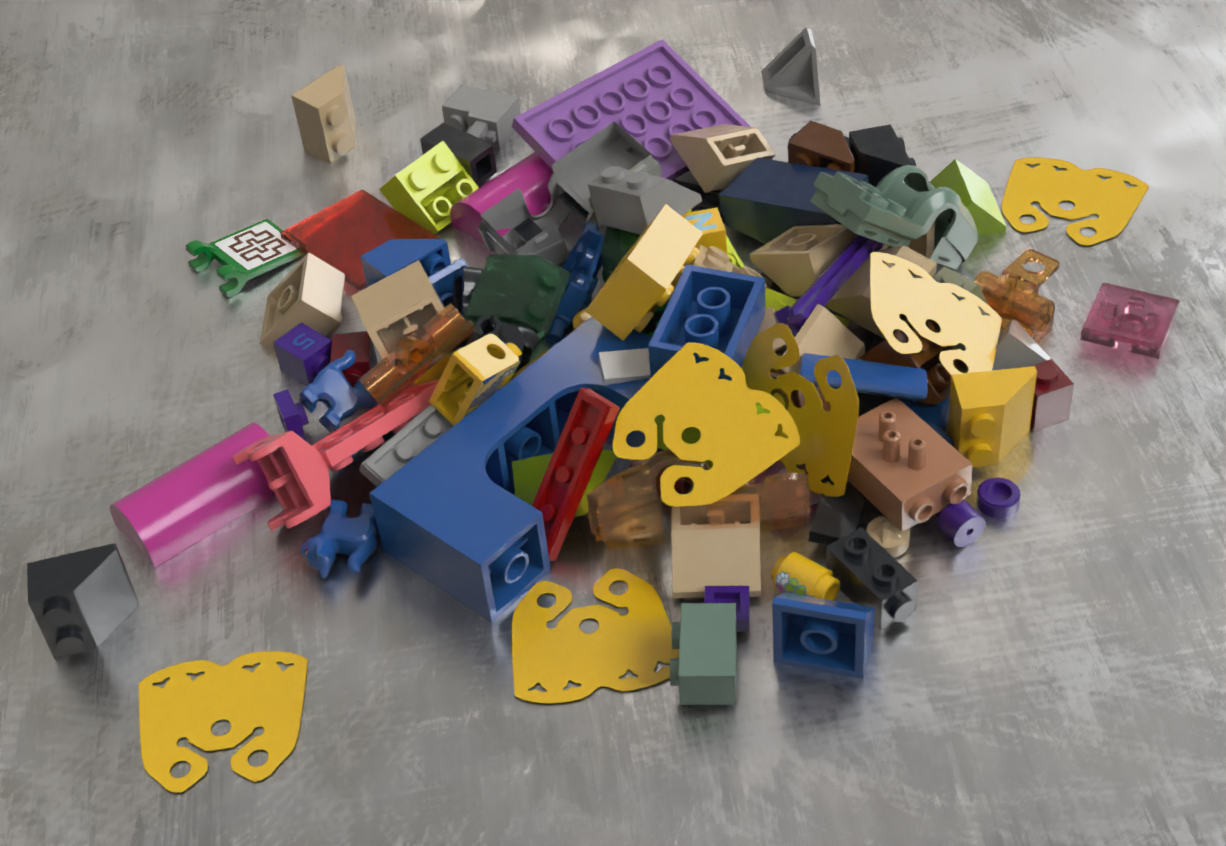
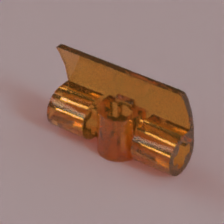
M452 304L447 305L422 326L430 336L427 341L416 335H408L400 339L395 348V358L398 362L396 367L385 357L358 379L382 408L476 331L471 320L467 322ZM413 347L422 350L419 352L422 359L417 363L412 359L408 360L412 357L409 351Z

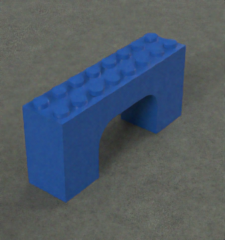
M591 316L559 343L553 345L549 351L534 363L528 365L519 375L504 387L498 389L495 394L476 409L469 412L465 418L446 433L440 435L436 441L417 456L411 458L406 465L386 481L381 482L377 488L369 493L383 551L489 622H494L551 571L542 512L513 495L515 488L512 461L554 453L580 388H589L620 407L619 414L625 404L650 378L604 385L599 364V352L648 348L652 337L633 329L623 341ZM618 414L605 442L606 444L612 445ZM632 431L627 435L626 442L631 447H639L645 442V435L641 431ZM657 448L656 452L670 456V451Z

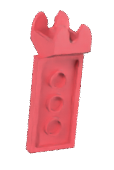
M440 379L403 389L312 445L293 431L262 437L233 455L232 458L236 465L247 459H250L251 462L258 461L268 480L267 484L270 490L274 491L283 508L282 512L267 522L270 530L272 531L283 525L287 529L330 506L329 468L331 472L346 467L354 461L351 456L360 449L362 452H367L380 446L385 442L383 435L391 430L393 433H398L413 420L414 416L421 413L431 404L429 400Z

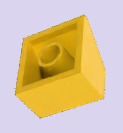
M1035 366L951 375L947 435L953 440V447L972 463V467L999 465L1030 432L1037 376Z

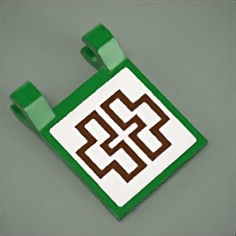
M268 219L211 243L195 240L186 245V251L193 256L198 255L197 258L188 261L189 267L194 271H204L214 259L223 265L216 271L221 279L224 281L229 280L227 283L219 286V291L227 297L238 294L249 279L307 254L305 246Z

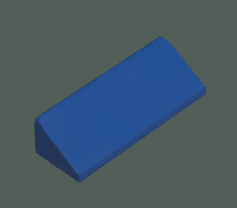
M804 353L799 375L812 382L814 386L819 387L814 376L815 364L819 360L831 356ZM843 358L849 367L857 393L897 397L914 401H922L927 397V373L924 369ZM834 370L829 371L827 374L829 386L833 389H838L842 383L841 376Z

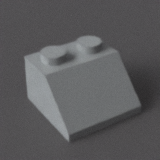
M620 166L604 169L601 172V176L588 183L598 223L640 235L665 204L682 216L702 202L701 194L669 179L649 175L647 172L626 170Z

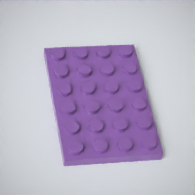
M663 39L514 117L511 126L553 170L552 164L612 122H616L629 135H632L652 154V157L660 163L662 174L658 177L675 180L690 171L670 141L672 134L722 124L751 127Z

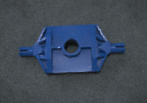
M587 222L584 225L582 235L578 238L560 270L559 275L567 279L563 287L565 293L550 318L540 326L541 329L548 332L545 341L552 346L562 340L565 331L573 329L574 316L587 308L592 302V294L598 283V271L606 261L607 237L599 233V226L594 222Z

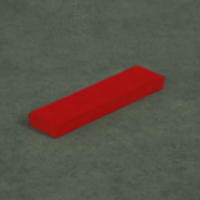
M580 388L532 504L543 515L549 561H556L620 409L619 406L589 388Z

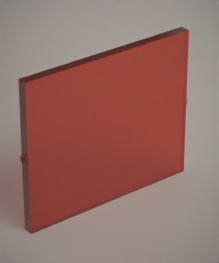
M363 189L280 232L283 240L305 255L309 252L345 274L344 281L358 291L367 288L360 256L391 239H441Z

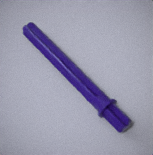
M856 234V237L789 308L788 323L790 325L795 324L801 329L817 304L825 306L870 256V253L880 250L883 243Z

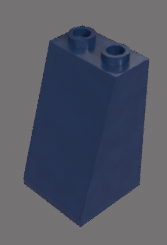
M757 158L719 194L725 225L766 244L793 226L841 224L810 202L817 190V187L813 184L819 173L824 172L834 176L836 172H841L859 182L864 181L869 184L868 175Z

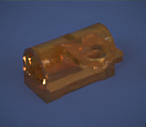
M1027 249L1004 269L1000 276L989 271H982L977 275L974 282L979 285L988 305L1001 317L1000 328L1002 331L1012 319L1016 320L1037 344L1052 331L1055 303L1039 295L1038 291L1039 287L1059 269L1060 262L1033 249ZM1029 262H1038L1044 265L1045 269L1039 272H1031L1023 266Z

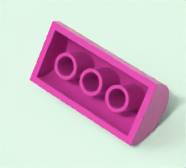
M536 152L530 154L455 203L450 212L452 226L485 244L478 229L482 221L480 215L518 188L522 192L530 214L535 216L543 213L551 202V195L547 185L554 171ZM510 228V229H500V230H496V231H497L501 236H504V235H505L507 232H509L512 228Z
M251 423L111 504L110 512L115 525L155 568L275 496L274 491L270 490L267 484L268 480L257 460L251 462L250 459H247L236 465L232 458L240 450L262 437L270 435L256 423Z

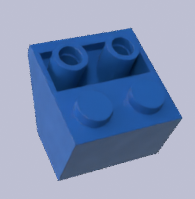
M391 239L360 256L367 287L418 260L428 277L451 265L448 244L444 239Z

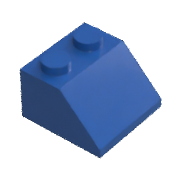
M787 592L774 597L772 603L774 663L864 679L874 638L875 608L861 606L856 603H844L816 598L811 595H798Z

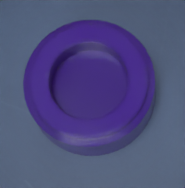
M1005 478L987 479L977 489V507L988 517L997 519L1008 518L1019 509L1020 489L1014 482Z

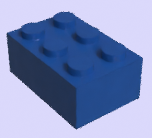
M686 264L648 345L650 378L686 343L708 345L721 351L742 367L747 350L754 337L757 336L765 316V278ZM697 353L693 354L696 363L709 360L706 357L700 358ZM721 368L718 379L731 381L732 378L725 375L724 369Z

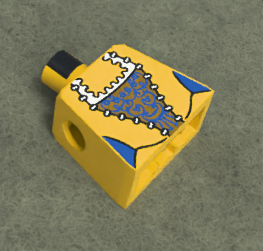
M488 334L452 353L429 402L455 426L469 412L476 409L495 394L498 389L510 382L522 361L520 349L513 343L504 344L496 335ZM473 382L472 385L469 388H467V385Z

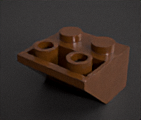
M810 121L788 142L789 163L854 173V158L840 130Z
M931 319L926 320L925 323L929 330L935 333L941 331L940 326ZM908 324V326L922 342V350L919 353L900 354L885 339L860 357L861 361L926 370L928 392L927 397L920 402L936 406L950 396L951 375L941 364L939 355L943 351L955 350L954 347H942L920 336L911 324ZM901 330L893 334L901 343L909 341L907 335ZM959 359L953 360V365L958 371L962 373L968 372V367L963 361Z

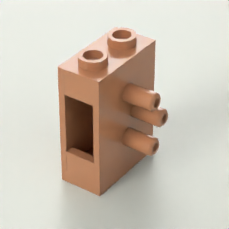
M896 397L858 417L847 480L903 532L918 523L927 521L932 515L943 510L950 503L958 504L971 494L972 463Z

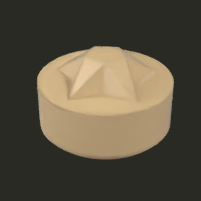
M886 516L875 518L868 524L866 532L893 558L907 551L910 541V529L901 532Z

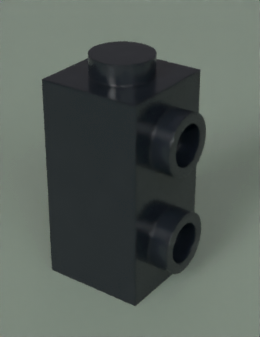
M442 123L420 139L423 155L444 141L477 186L497 173L493 144Z
M862 527L826 546V568L831 570L833 577L840 581V590L853 603L875 608L874 624L880 630L895 622L906 620L916 610L918 580Z

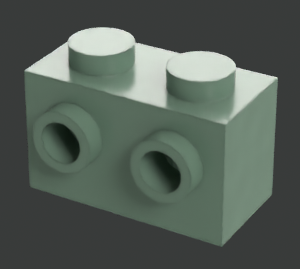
M681 603L680 622H672L671 633L672 649H679V658H670V685L679 686L680 705H736V603Z

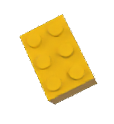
M665 204L624 255L585 312L623 341L633 329L640 333L654 315L653 312L658 306L662 307L673 294L686 264L690 265L699 254L700 250L695 245L703 233Z

